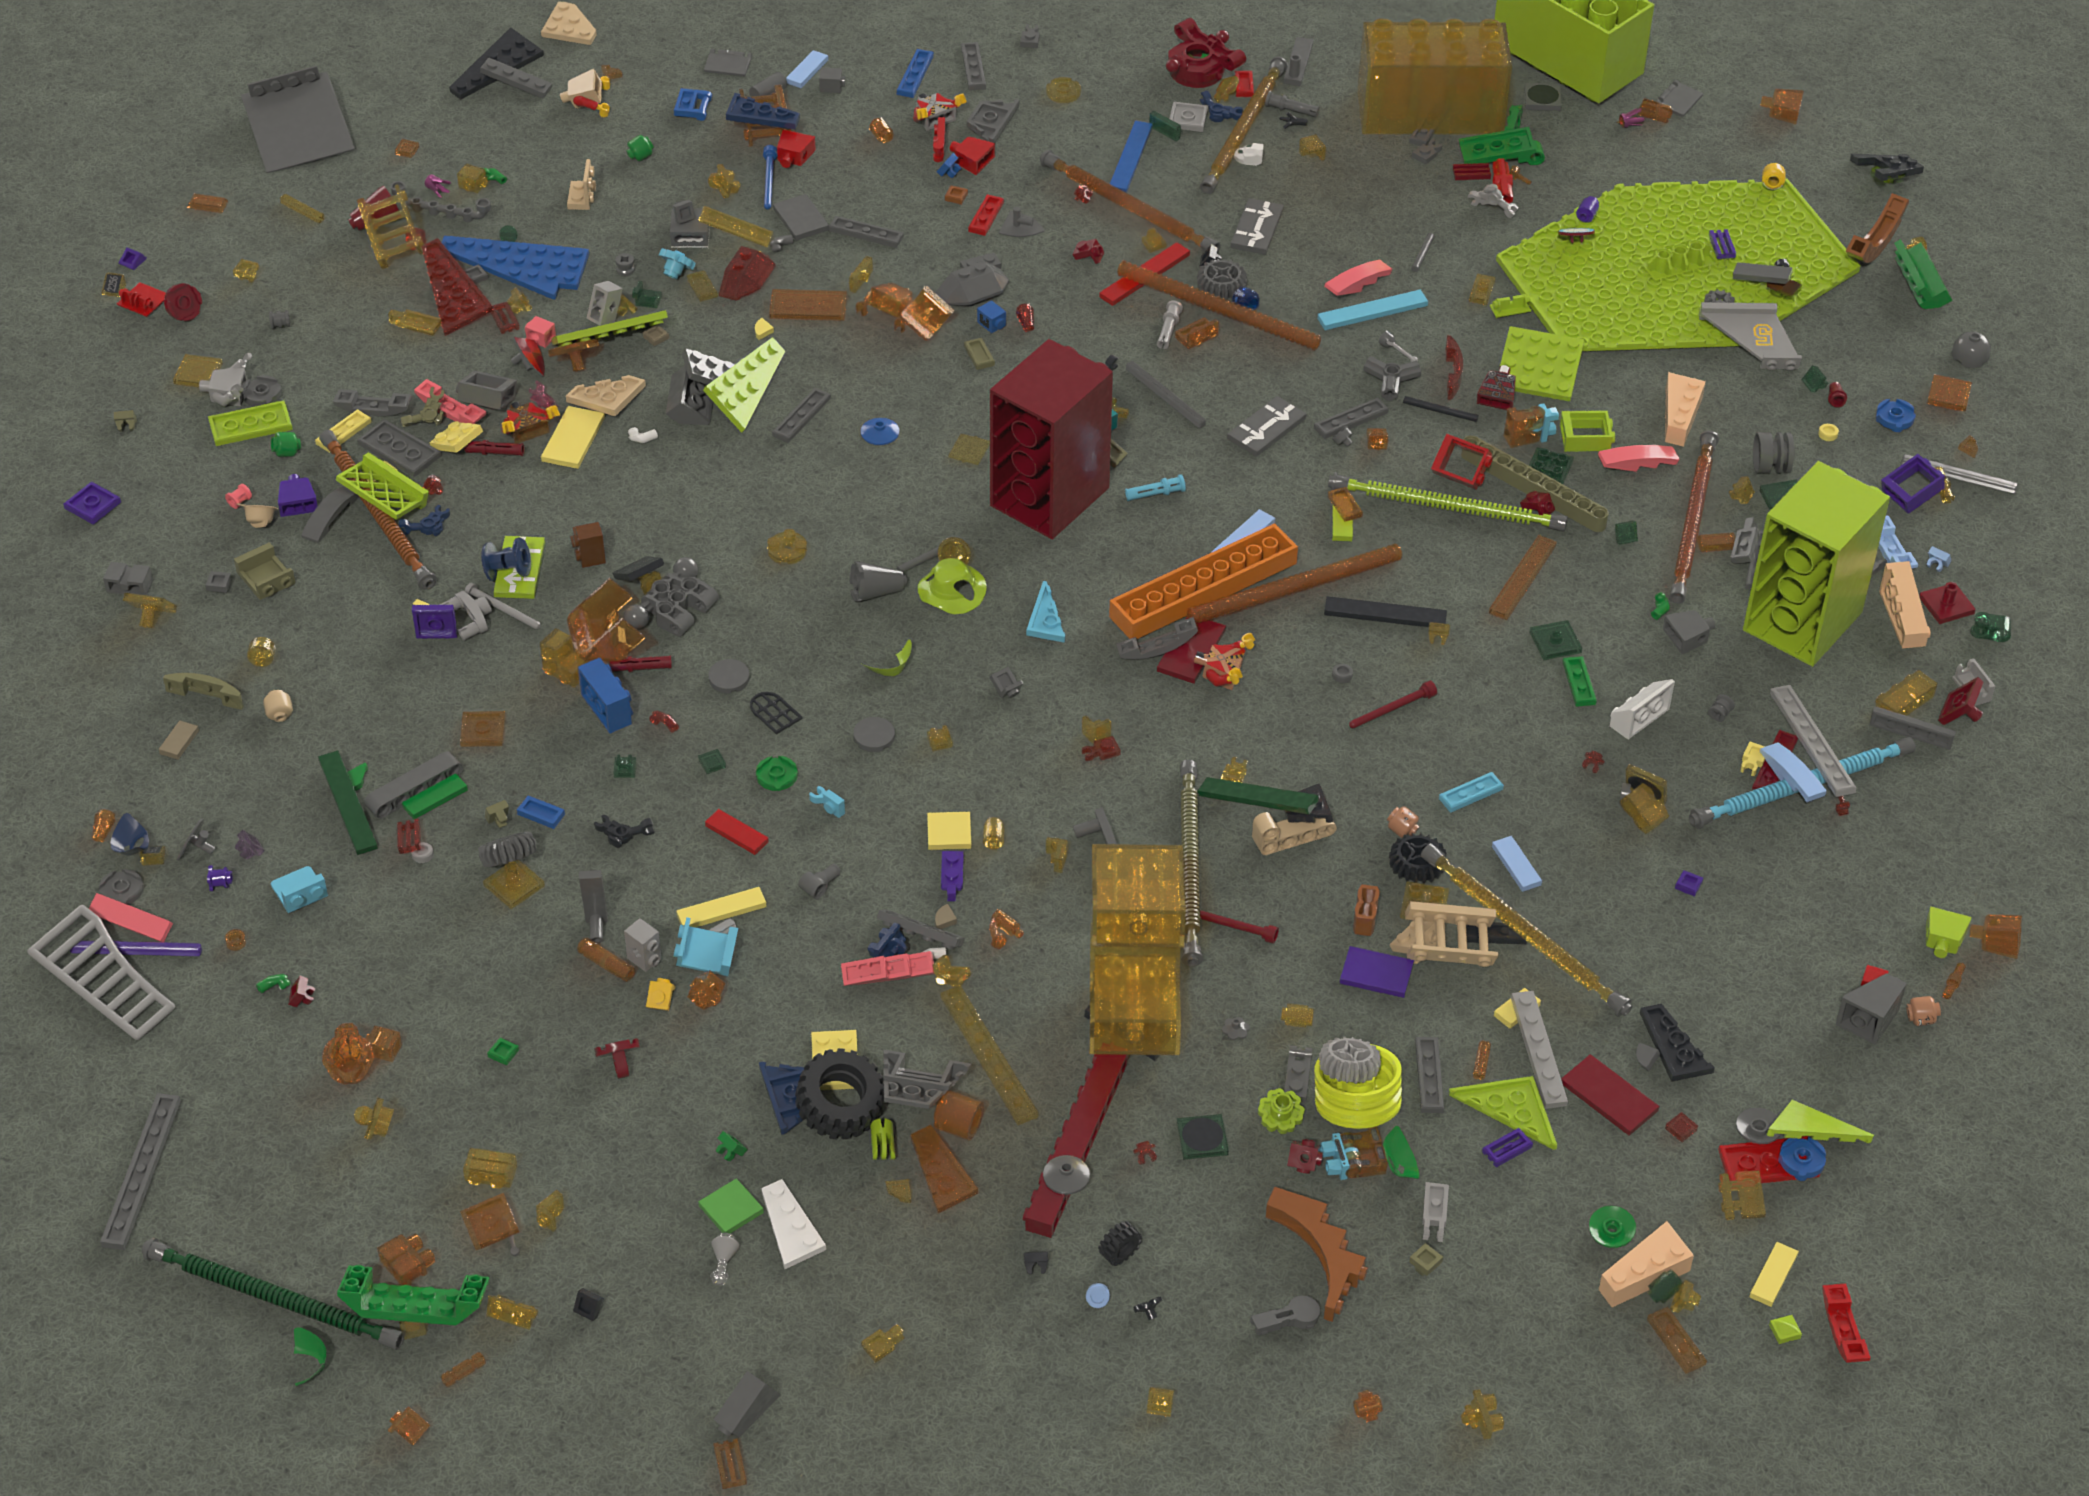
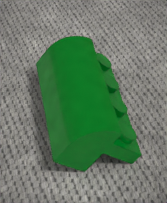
M1901 239L1896 241L1894 244L1898 250L1895 251L1897 255L1895 259L1920 307L1923 309L1940 308L1953 301L1922 243L1920 242L1907 249Z

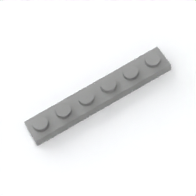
M1534 991L1512 993L1511 1001L1544 1108L1567 1106L1566 1093Z

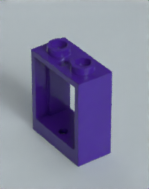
M1917 454L1881 479L1882 491L1909 514L1945 488V476L1940 470H1936L1928 459L1922 458ZM1919 471L1931 483L1911 497L1899 484Z

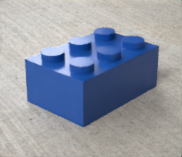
M601 658L578 666L581 695L607 731L612 733L631 725V716L633 715L632 708L630 707L631 695L627 689H623L619 678L614 677L610 666L605 664Z

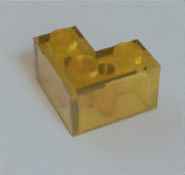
M555 628L540 642L543 671L550 676L552 675L560 679L562 683L569 684L575 688L580 683L578 666L588 663L589 659L574 652L572 637Z

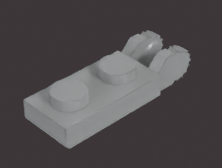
M1429 1182L1425 1184L1422 1225H1424L1423 1240H1428L1430 1237L1429 1227L1431 1225L1438 1226L1436 1238L1438 1242H1443L1449 1185Z

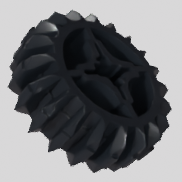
M1412 832L1410 836L1404 834L1402 839L1397 838V841L1391 846V852H1389L1390 868H1392L1393 874H1398L1399 879L1405 877L1406 883L1410 880L1414 884L1421 881L1424 885L1426 880L1432 883L1434 878L1439 879V876L1445 871V865H1447L1446 849H1443V843H1438L1437 838L1431 839L1430 834L1426 837L1422 836V833L1414 835ZM1431 843L1445 854L1441 864H1438L1436 867H1433L1421 857L1424 848Z

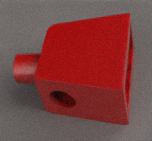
M783 129L777 145V158L780 164L785 168L790 167L791 164L802 166L816 150L815 136Z
M967 137L961 144L953 141L950 145V151L954 152L958 157L955 161L956 164L977 175L995 157V143Z

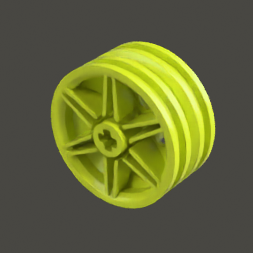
M1374 1045L1380 1051L1381 1065L1379 1072H1377V1076L1373 1077L1372 1080H1366L1365 1083L1357 1082L1356 1084L1353 1082L1346 1083L1345 1081L1338 1082L1336 1078L1330 1079V1076L1325 1075L1324 1071L1320 1069V1060L1318 1058L1314 1074L1315 1105L1319 1114L1335 1125L1354 1129L1371 1128L1391 1120L1397 1115L1402 1104L1401 1064L1398 1058L1387 1049Z

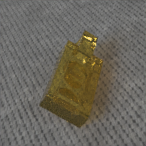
M391 309L388 313L389 323L434 336L441 325V319L408 309L405 312Z

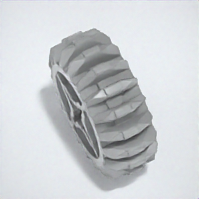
M1353 1037L1328 1040L1327 1043L1323 1044V1048H1321L1319 1053L1320 1069L1324 1071L1325 1075H1329L1330 1079L1336 1078L1338 1082L1365 1083L1366 1080L1370 1081L1373 1077H1376L1377 1072H1379L1381 1065L1380 1051L1376 1049V1046L1370 1045V1042H1363L1362 1039L1357 1040Z

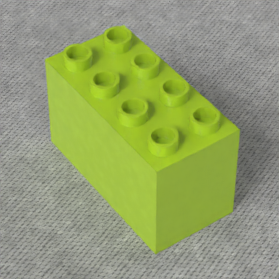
M1497 0L1492 42L1504 48L1509 54L1516 55L1532 64L1535 69L1544 71L1558 79L1561 84L1570 86L1582 93L1588 100L1600 103L1644 73L1655 4L1648 0Z
M1817 461L1767 513L1743 631L1813 667L1863 612L1890 496L1884 494L1877 487L1868 486L1848 476L1841 469L1832 468Z

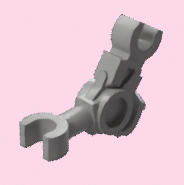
M1488 184L1484 190L1479 192L1471 191L1468 194V198H1475L1471 205L1477 206L1479 203L1481 205H1499L1504 209V213L1508 218H1512L1518 210L1515 204H1508L1503 200L1502 193L1497 189L1496 184Z

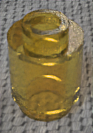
M991 817L986 820L983 826V844L989 849H999L1004 845L1005 826L1001 819Z
M1287 1003V1007H1282L1281 1020L1285 1021L1287 1026L1304 1028L1312 1026L1314 1008H1308V1005Z

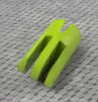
M885 1118L884 1127H882L881 1119H876L870 1125L873 1160H877V1145H880L881 1160H886L887 1144H889L890 1160H894L893 1123Z

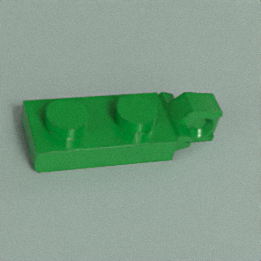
M1511 105L1509 109L1510 115L1507 118L1508 126H1505L1504 131L1520 128L1523 112L1522 105Z

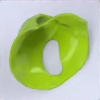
M955 558L939 561L929 574L919 581L917 587L918 594L923 602L950 614H963L978 607L984 599L987 588L984 577L976 569ZM934 574V578L932 580L926 581L930 576ZM960 580L969 582L974 591L973 600L969 601L956 591L954 584Z

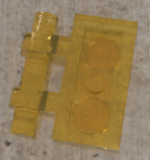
M1760 1171L1736 1172V1181H1729L1728 1174L1719 1175V1192L1722 1193L1723 1198L1721 1207L1722 1211L1725 1212L1726 1220L1735 1219V1210H1740L1742 1219L1765 1217L1766 1210ZM1731 1191L1738 1192L1739 1200L1732 1201Z

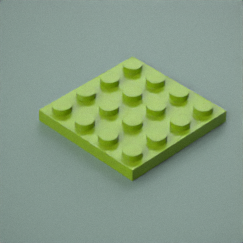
M1510 326L1500 366H1508L1511 369L1510 374L1516 376L1515 392L1571 401L1584 339Z

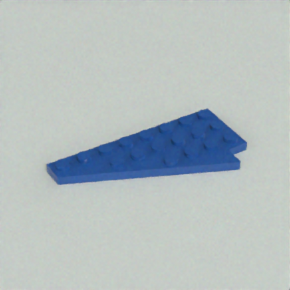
M444 236L440 245V252L472 266L479 264L488 273L554 300L559 288L578 290L589 256V249L454 236Z

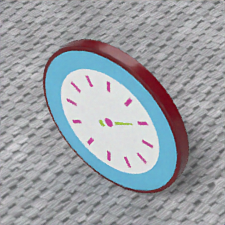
M1568 228L1558 230V234L1569 236L1571 243H1574L1573 236H1579V241L1582 243L1583 235L1595 234V230L1589 228Z

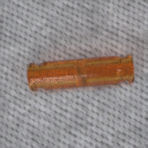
M584 938L579 942L577 947L578 953L583 954L584 957L616 977L622 978L624 982H628L633 978L635 974L634 966L629 965L626 961L599 944L592 942L589 938Z

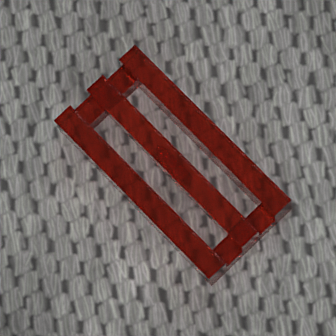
M508 302L489 306L490 313L501 334H505L507 330L512 332L514 328L516 330L520 329L519 323ZM501 308H505L512 324H509ZM495 310H497V311L499 312V314H500V316H501V318H502V320H503L505 326H503V324H502V322H501V320H500V318H499V316H498V314L496 313Z
M419 818L414 819V823L407 820L405 825H402V822H397L399 854L421 850ZM411 829H414L415 845L411 846ZM405 830H406V847H404V831H405Z

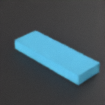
M1490 772L1439 794V800L1451 813L1503 790L1504 785L1493 772Z

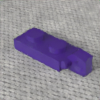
M942 851L941 889L947 890V901H956V891L963 889V851Z

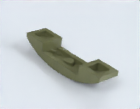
M175 673L163 677L166 692L185 696L188 691L221 698L223 706L243 709L241 693L232 685L220 679L196 673Z

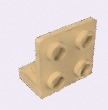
M590 159L586 160L583 181H571L567 202L568 209L590 210V203H594V192L592 191H596V181L592 180V177H594V166H591Z

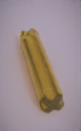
M283 194L280 197L281 204L317 223L324 221V214L287 194Z

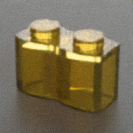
M1644 783L1620 800L1623 809L1633 818L1637 827L1645 834L1669 817L1666 807L1656 800L1653 790Z

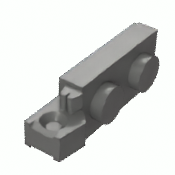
M1754 517L1746 518L1744 528L1737 531L1731 554L1733 564L1752 562L1759 535V529L1754 521Z

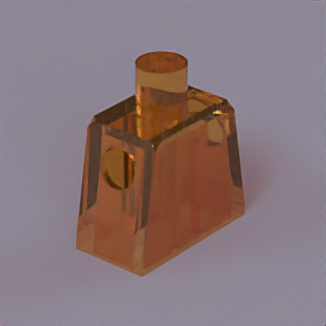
M1775 89L1773 97L1762 96L1760 106L1770 108L1769 117L1797 124L1804 91Z
M1988 914L1985 918L1984 926L1971 924L1970 937L1982 939L1983 951L2018 959L2021 945L2022 915Z

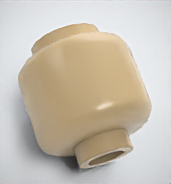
M273 690L264 698L265 714L269 719L283 722L292 714L293 708L289 694L282 690Z

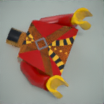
M514 402L511 404L510 409L507 410V418L501 423V431L505 435L511 433L514 443L518 444L550 433L548 421L553 419L554 416H559L560 413L556 405L543 410L530 402L524 405Z

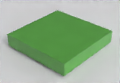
M737 1178L698 1201L699 1207L725 1236L764 1213L763 1207Z

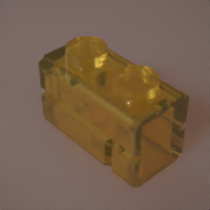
M470 1148L463 1167L465 1181L473 1185H479L480 1183L488 1184L498 1189L502 1187L510 1188L517 1169L516 1155Z

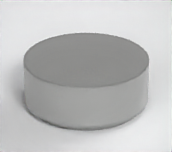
M425 842L415 844L411 849L413 860L418 863L430 861L433 857L432 846Z

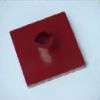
M1948 582L1944 586L1920 592L1919 595L1920 600L1939 624L1975 614V607L1954 582Z
M1977 677L1951 691L1947 696L1938 721L1942 725H1946L1964 714L1972 719L1973 722L1978 721L1982 717L1983 712L1975 706L1984 682Z

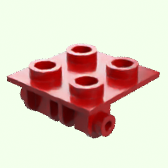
M139 282L131 291L126 288L120 289L119 296L121 300L116 304L147 317L164 302L166 292Z

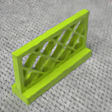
M369 452L363 455L361 462L336 476L337 482L396 520L416 507L423 509L427 503L428 490ZM346 478H355V481H350ZM359 479H369V482L359 481ZM360 487L370 488L371 491L362 490ZM374 488L384 489L385 492L374 491ZM375 497L385 498L386 501L378 500ZM389 498L399 499L400 502L389 501ZM390 507H398L401 509L396 512Z

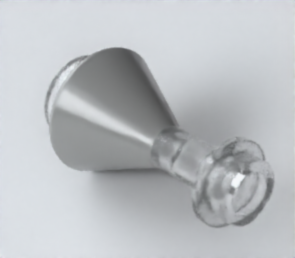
M721 1233L711 1242L718 1262L716 1271L711 1272L710 1278L716 1285H724L729 1280V1275L725 1272L726 1265L739 1249V1243L736 1241L735 1236L729 1233Z

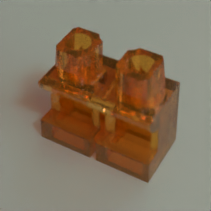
M400 1234L377 1247L380 1262L392 1274L400 1286L412 1285L411 1281L419 1275H427L426 1268L435 1262L434 1254L428 1248L418 1254L417 1250L423 1247V1242L417 1234L407 1238Z

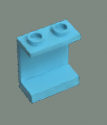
M686 917L685 925L680 924L678 938H682L681 944H676L673 957H678L676 966L728 976L738 928L729 927L728 934L690 927L691 918Z

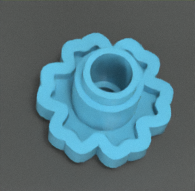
M662 248L658 255L666 260L663 274L673 279L681 276L684 268L694 270L696 265L693 260L685 257L684 253L677 250L671 251Z

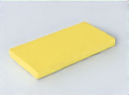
M568 406L541 456V461L579 469L605 419V414Z

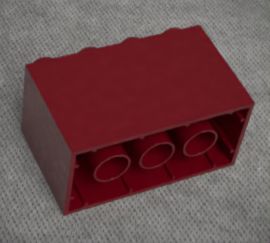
M1048 339L990 389L991 507L1053 540L1109 489L1113 371L1101 362L1096 363L1078 354L1070 346H1063Z

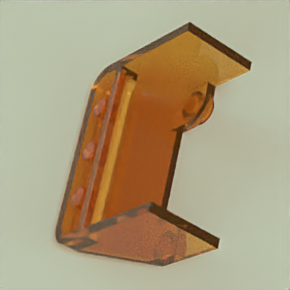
M608 578L579 604L567 618L576 654L584 661H593L597 658H601L602 661L624 660L628 653L645 639V636L623 618L618 619V611L632 599V596L611 578Z

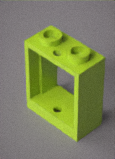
M1562 411L1560 431L1564 452L1611 449V444L1615 443V432H1612L1613 421L1612 418H1609L1608 411ZM1572 428H1601L1602 435H1574Z

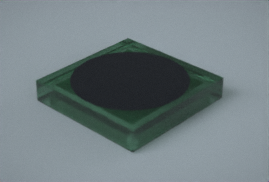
M1222 1114L1177 1118L1176 1124L1183 1160L1229 1155Z

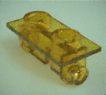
M501 1295L488 1296L486 1316L530 1330L532 1318L535 1319L538 1314V1310L534 1306L522 1303L515 1304V1301L503 1298Z

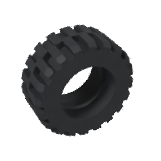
M838 1048L837 1052L829 1049L825 1050L824 1055L818 1053L813 1057V1060L807 1062L796 1088L795 1096L797 1098L795 1103L796 1108L800 1109L799 1115L801 1119L807 1120L806 1125L810 1129H817V1134L821 1136L823 1134L830 1135V1139H836L837 1136H841L842 1140L849 1139L852 1134L854 1137L860 1136L863 1130L868 1131L870 1129L871 1123L878 1118L884 1101V1079L881 1073H877L878 1067L874 1063L870 1064L868 1062V1057L865 1055L862 1057L858 1056L857 1052L853 1050L845 1052V1049ZM831 1081L845 1082L857 1091L861 1101L850 1107L833 1105L824 1098L820 1091V1086Z

